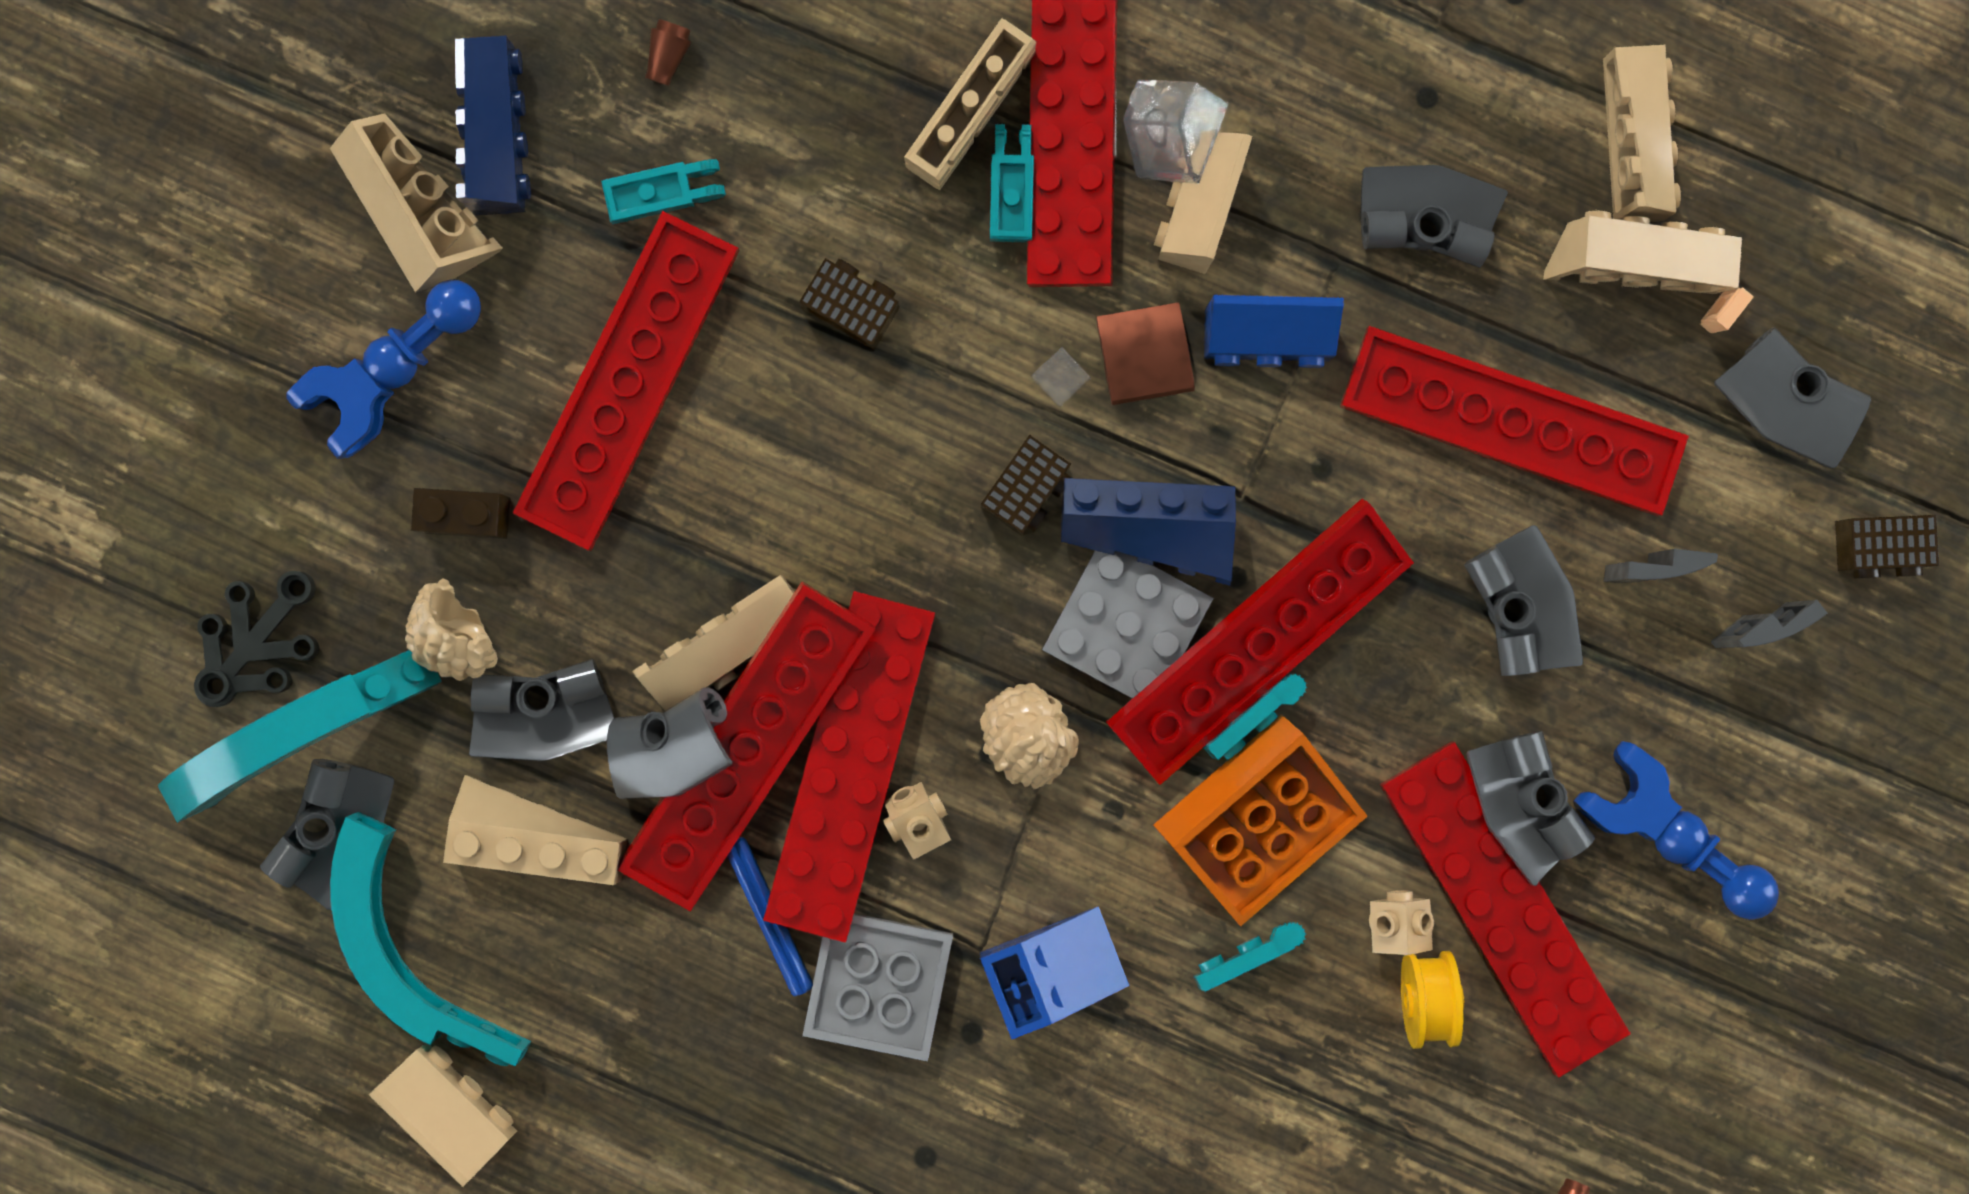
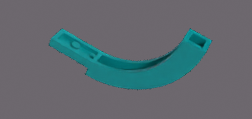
M408 650L357 674H349L265 715L196 755L170 773L157 786L176 822H181L217 805L232 791L292 755L355 723L440 684L442 680L436 671H429L427 668L418 665L412 658V652Z
M361 812L347 816L339 833L332 860L330 879L331 909L341 950L361 988L391 1021L428 1045H431L438 1039L443 1032L447 1034L446 1038L451 1043L463 1048L475 1047L485 1052V1057L497 1065L508 1066L511 1064L516 1066L525 1056L531 1043L530 1040L441 998L427 988L404 963L389 934L382 904L383 868L389 846L397 829Z

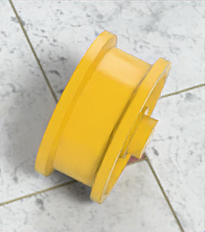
M1441 951L1438 958L1417 959L1415 954L1404 955L1401 965V1001L1406 1034L1413 1049L1422 1048L1424 1042L1446 1041L1449 1047H1458L1463 1033L1464 993L1454 955L1451 951Z

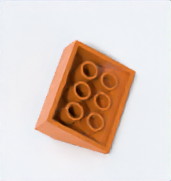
M1281 714L1268 727L1250 740L1236 755L1227 760L1153 824V826L1241 927L1368 816L1306 736Z

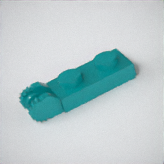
M996 124L995 155H992L990 241H1032L1034 155H1031V125H1022V129L1019 131L1021 155H1004V147L1007 143V130L1005 129V124Z
M708 159L689 164L679 162L601 181L610 222L618 224L661 214L662 211H675L692 207L694 203H704L722 198L726 195L724 185L712 184L691 190L688 178L709 176L720 171L718 160Z
M1286 675L1214 739L1209 741L1203 749L1212 759L1219 760L1224 756L1226 760H1229L1246 745L1243 738L1254 728L1261 732L1278 717L1274 710L1281 704L1294 705L1299 700V697L1306 693L1307 682L1304 681V678L1300 677L1301 675Z
M1298 922L1284 923V925L1274 927L1269 940L1262 942L1260 936H1257L1236 946L1239 954L1225 961L1222 955L1219 954L1198 964L1201 972L1193 975V978L1199 990L1206 992L1295 949V946L1299 947L1301 943L1303 944V940H1306L1305 929L1302 928V925H1298Z

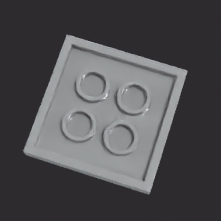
M1095 551L1042 650L1133 699L1185 653L1214 598L1153 565L1137 562L1136 556L1121 552L1111 555Z
M854 914L846 943L822 937L802 1036L928 1061L953 933Z

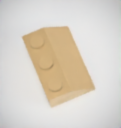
M1199 131L1194 143L1186 141L1179 162V166L1186 168L1182 183L1173 182L1166 206L1173 207L1169 223L1161 221L1154 241V246L1161 247L1158 260L1206 274L1214 260L1253 136L1242 133Z
M426 1043L414 1051L369 1096L464 1187L510 1140L517 1130L512 1126L514 1123L512 1117L502 1107L498 1105L493 1107L481 1096L483 1090L475 1080L467 1075L462 1077L451 1066L453 1061L443 1049L438 1046L431 1047Z

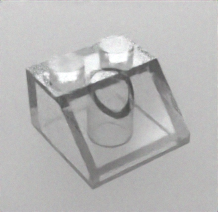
M1137 80L1123 117L1136 175L1142 179L1199 184L1229 104L1196 82Z

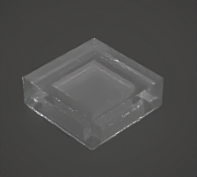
M1063 347L1031 375V378L1059 408L1091 378Z

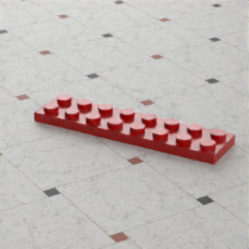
M1032 0L1031 38L1037 43L1036 53L1031 59L1030 125L1031 155H1034L1032 241H1028L1027 285L1029 287L1113 286L1117 0Z
M664 211L661 212L513 514L586 550L592 551L740 251L738 247Z
M1372 326L1366 328L1340 404V408L1657 517L1662 516L1689 438V435Z
M1360 499L1107 720L1106 723L1153 779L1161 785L1206 746L1209 741L1214 739L1240 714L1245 712L1263 694L1269 691L1413 565L1414 562L1368 501Z
M802 581L724 700L727 710L726 719L713 727L718 740L731 759L732 765L682 795L661 797L621 858L617 871L691 912L875 631L874 625Z
M856 591L853 592L849 610L874 625L875 631L819 715L763 921L844 943L847 942L936 615L932 611Z
M1449 742L1381 783V788L1553 1074L1559 1078L1631 1034L1540 882L1536 886L1528 882L1489 830L1483 816L1470 766L1456 743Z

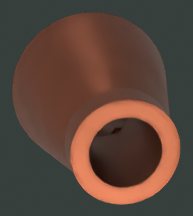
M658 19L656 29L651 28L648 70L645 78L667 86L670 85L676 69L692 43L688 40L691 30Z

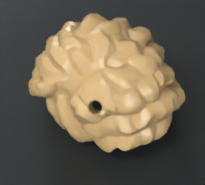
M441 579L438 583L425 584L418 591L419 594L412 605L407 618L408 623L406 624V648L412 652L413 660L429 671L439 672L441 677H453L458 681L464 680L468 676L479 678L483 675L485 669L494 668L498 660L497 653L493 649L492 642L484 630V625L477 610L462 607L459 600L455 598L454 589L448 580Z
M1035 683L1018 684L1015 688L1008 687L1001 691L1000 695H997L985 704V712L980 719L981 730L984 731L983 740L985 741L983 751L989 755L997 772H1005V778L1011 784L1015 785L1021 782L1024 787L1031 785L1033 789L1042 787L1045 784H1051L1055 778L1062 774L1063 769L1068 766L1069 760L1076 756L1079 745L1078 735L1074 730L1067 727L1068 718L1062 712L1061 702L1048 695Z

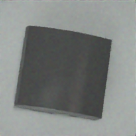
M1681 549L1649 553L1648 563L1628 561L1605 565L1604 582L1633 583L1690 574L1716 563L1718 553Z
M1818 600L1785 602L1773 613L1741 616L1715 637L1711 643L1715 648L1751 647L1772 643L1802 631L1825 616L1827 611Z

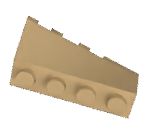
M1665 45L1615 47L1603 58L1613 219L1623 220V218L1629 216H1641L1649 218L1650 222L1664 221L1676 213V208L1679 207L1681 201L1680 186L1678 183H1674L1673 170L1678 160V147L1676 142L1671 139V125H1673L1675 120V104L1672 99L1669 100L1668 84L1671 82L1673 73L1672 61L1670 58H1666Z
M385 113L351 121L330 147V150L415 293L432 288L442 281L455 279L503 249L494 237L487 239L475 224L479 220L467 207L462 210L448 195L446 190L449 186L439 174L437 176L433 175L420 163L422 155Z
M1607 211L1585 212V217L1567 223L1545 268L1543 280L1559 281L1561 277L1580 274L1579 283L1597 284L1598 282L1618 281L1622 278V286L1638 288L1656 286L1658 281H1661V290L1717 294L1739 287L1742 237L1725 235V229L1706 227L1700 228L1699 231L1687 230L1688 224L1683 222H1665L1660 226L1649 224L1650 219L1647 217L1629 216L1623 218V220L1611 219V213Z
M779 575L732 606V612L726 616L723 613L702 625L695 632L697 635L692 639L686 638L680 642L678 641L664 650L660 656L661 660L651 667L644 663L632 672L665 711L702 688L714 686L717 692L738 678L734 671L750 662L793 596V589L785 577Z
M465 775L449 818L443 863L615 885L622 881L623 873L617 870L620 860L626 852L628 839Z

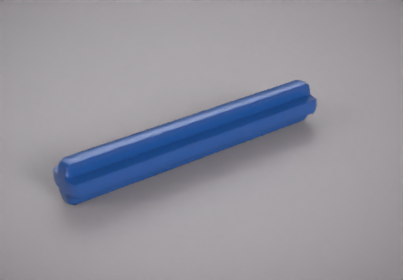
M744 837L738 838L727 857L791 995L794 997L800 996L812 989L813 982L788 928L763 921L771 892L747 840Z

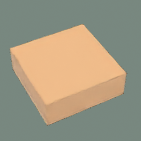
M1743 287L1723 292L1702 318L1700 325L1710 333L1729 330L1754 296Z

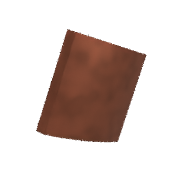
M1179 302L1096 316V325L1104 359V371L1112 405L1195 391L1191 360Z

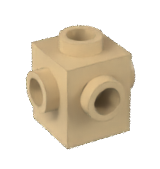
M922 782L914 786L903 787L897 790L891 798L885 800L884 803L890 817L883 820L894 842L902 839L913 860L951 840L942 820L948 813L938 794L935 792L929 795Z
M1394 890L1387 891V899L1370 901L1369 926L1372 934V953L1412 955L1433 950L1432 930L1434 920L1431 913L1430 899L1413 898V891Z

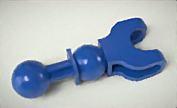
M453 279L438 283L427 296L425 304L426 314L405 333L402 330L390 328L387 331L390 336H382L369 344L364 352L363 360L354 358L346 366L340 368L332 366L313 367L288 390L287 400L296 409H313L330 398L337 403L341 411L340 425L327 441V446L336 459L353 456L380 434L384 421L383 408L385 402L395 394L391 389L400 388L409 383L417 372V365L425 366L428 363L427 358L421 353L443 333H464L477 323L481 314V302L477 292L469 284Z
M1621 741L1613 754L1614 760L1629 776L1630 789L1624 799L1613 804L1602 799L1596 793L1591 792L1579 793L1574 799V807L1601 831L1614 834L1636 832L1646 840H1653L1657 851L1664 859L1674 864H1682L1681 867L1686 871H1695L1699 867L1722 886L1721 893L1724 904L1734 915L1748 920L1760 919L1768 915L1775 908L1779 899V888L1772 874L1756 865H1742L1738 867L1714 848L1720 841V838L1717 835L1708 833L1705 823L1699 816L1689 811H1681L1682 807L1670 795V781L1665 767L1635 744Z

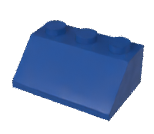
M1213 295L1205 308L1204 359H1215L1214 365L1239 366L1240 360H1257V366L1280 367L1282 366V360L1299 361V367L1322 368L1324 367V361H1330L1336 356L1344 298Z

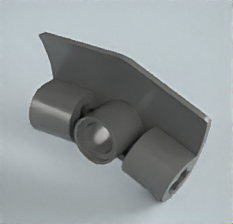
M1439 165L1365 167L1362 170L1361 235L1364 249L1413 247L1421 251L1433 250L1481 268L1491 250L1495 236L1492 229L1508 192L1497 186ZM1421 219L1429 220L1435 225V237H1427L1422 233L1419 226Z
M1773 327L1756 339L1745 350L1744 353L1746 355L1714 381V385L1764 438L1830 469L1836 468L1863 422L1870 406L1871 397L1828 377L1826 372L1819 366L1810 365L1786 338ZM1799 376L1804 378L1809 385L1807 396L1802 395L1797 389L1796 382Z
M1532 525L1503 540L1464 564L1488 606L1490 620L1495 624L1501 676L1529 674L1545 669L1581 666L1583 664L1574 591L1536 525ZM1510 599H1514L1520 607V615L1514 622H1510L1504 614V607Z
M590 659L535 678L486 674L481 675L479 678H473L471 711L474 712L469 755L473 757L544 761L607 741L608 726L614 719V715L595 660ZM531 686H541L548 692L549 701L545 708H536L529 703L527 694Z
M709 687L702 688L663 713L653 711L646 715L616 717L611 721L607 731V754L610 775L618 798L676 797L732 765L731 759L725 752L713 727L722 723L727 716L726 705L715 690Z
M1543 731L1516 736L1467 751V759L1485 822L1491 833L1531 885L1536 886L1559 860L1575 857L1593 843L1595 836L1574 808L1568 804L1567 791L1564 785L1559 780L1554 779L1553 766ZM1539 787L1546 794V801L1542 808L1536 801V792Z
M313 759L295 821L260 865L261 870L273 881L284 887L291 888L295 884L327 910L331 909L330 879L332 860L344 820L351 814L361 812L384 823L394 785V778L347 763L328 759ZM313 818L322 819L327 823L326 827L319 832L307 831L304 825Z

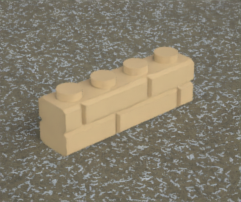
M1001 18L904 156L905 167L934 188L941 190L974 143V137L979 136L1021 76L1022 69H1026L1036 53L1037 42L1010 22Z

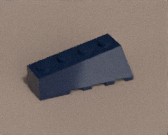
M506 35L455 39L456 91L459 98H464V105L458 106L456 110V126L461 139L465 143V148H456V165L460 168L465 182L456 184V198L475 216L525 212V199L531 198V186L528 174H523L522 158L528 157V142L526 133L520 132L519 116H525L526 113L523 91L517 88V75L523 73L520 49H515Z
M1065 478L1062 500L1061 542L1111 555L1121 552L1136 556L1137 562L1153 565L1155 561L1178 567V572L1195 576L1197 572L1216 577L1215 582L1231 585L1236 528L1235 486Z

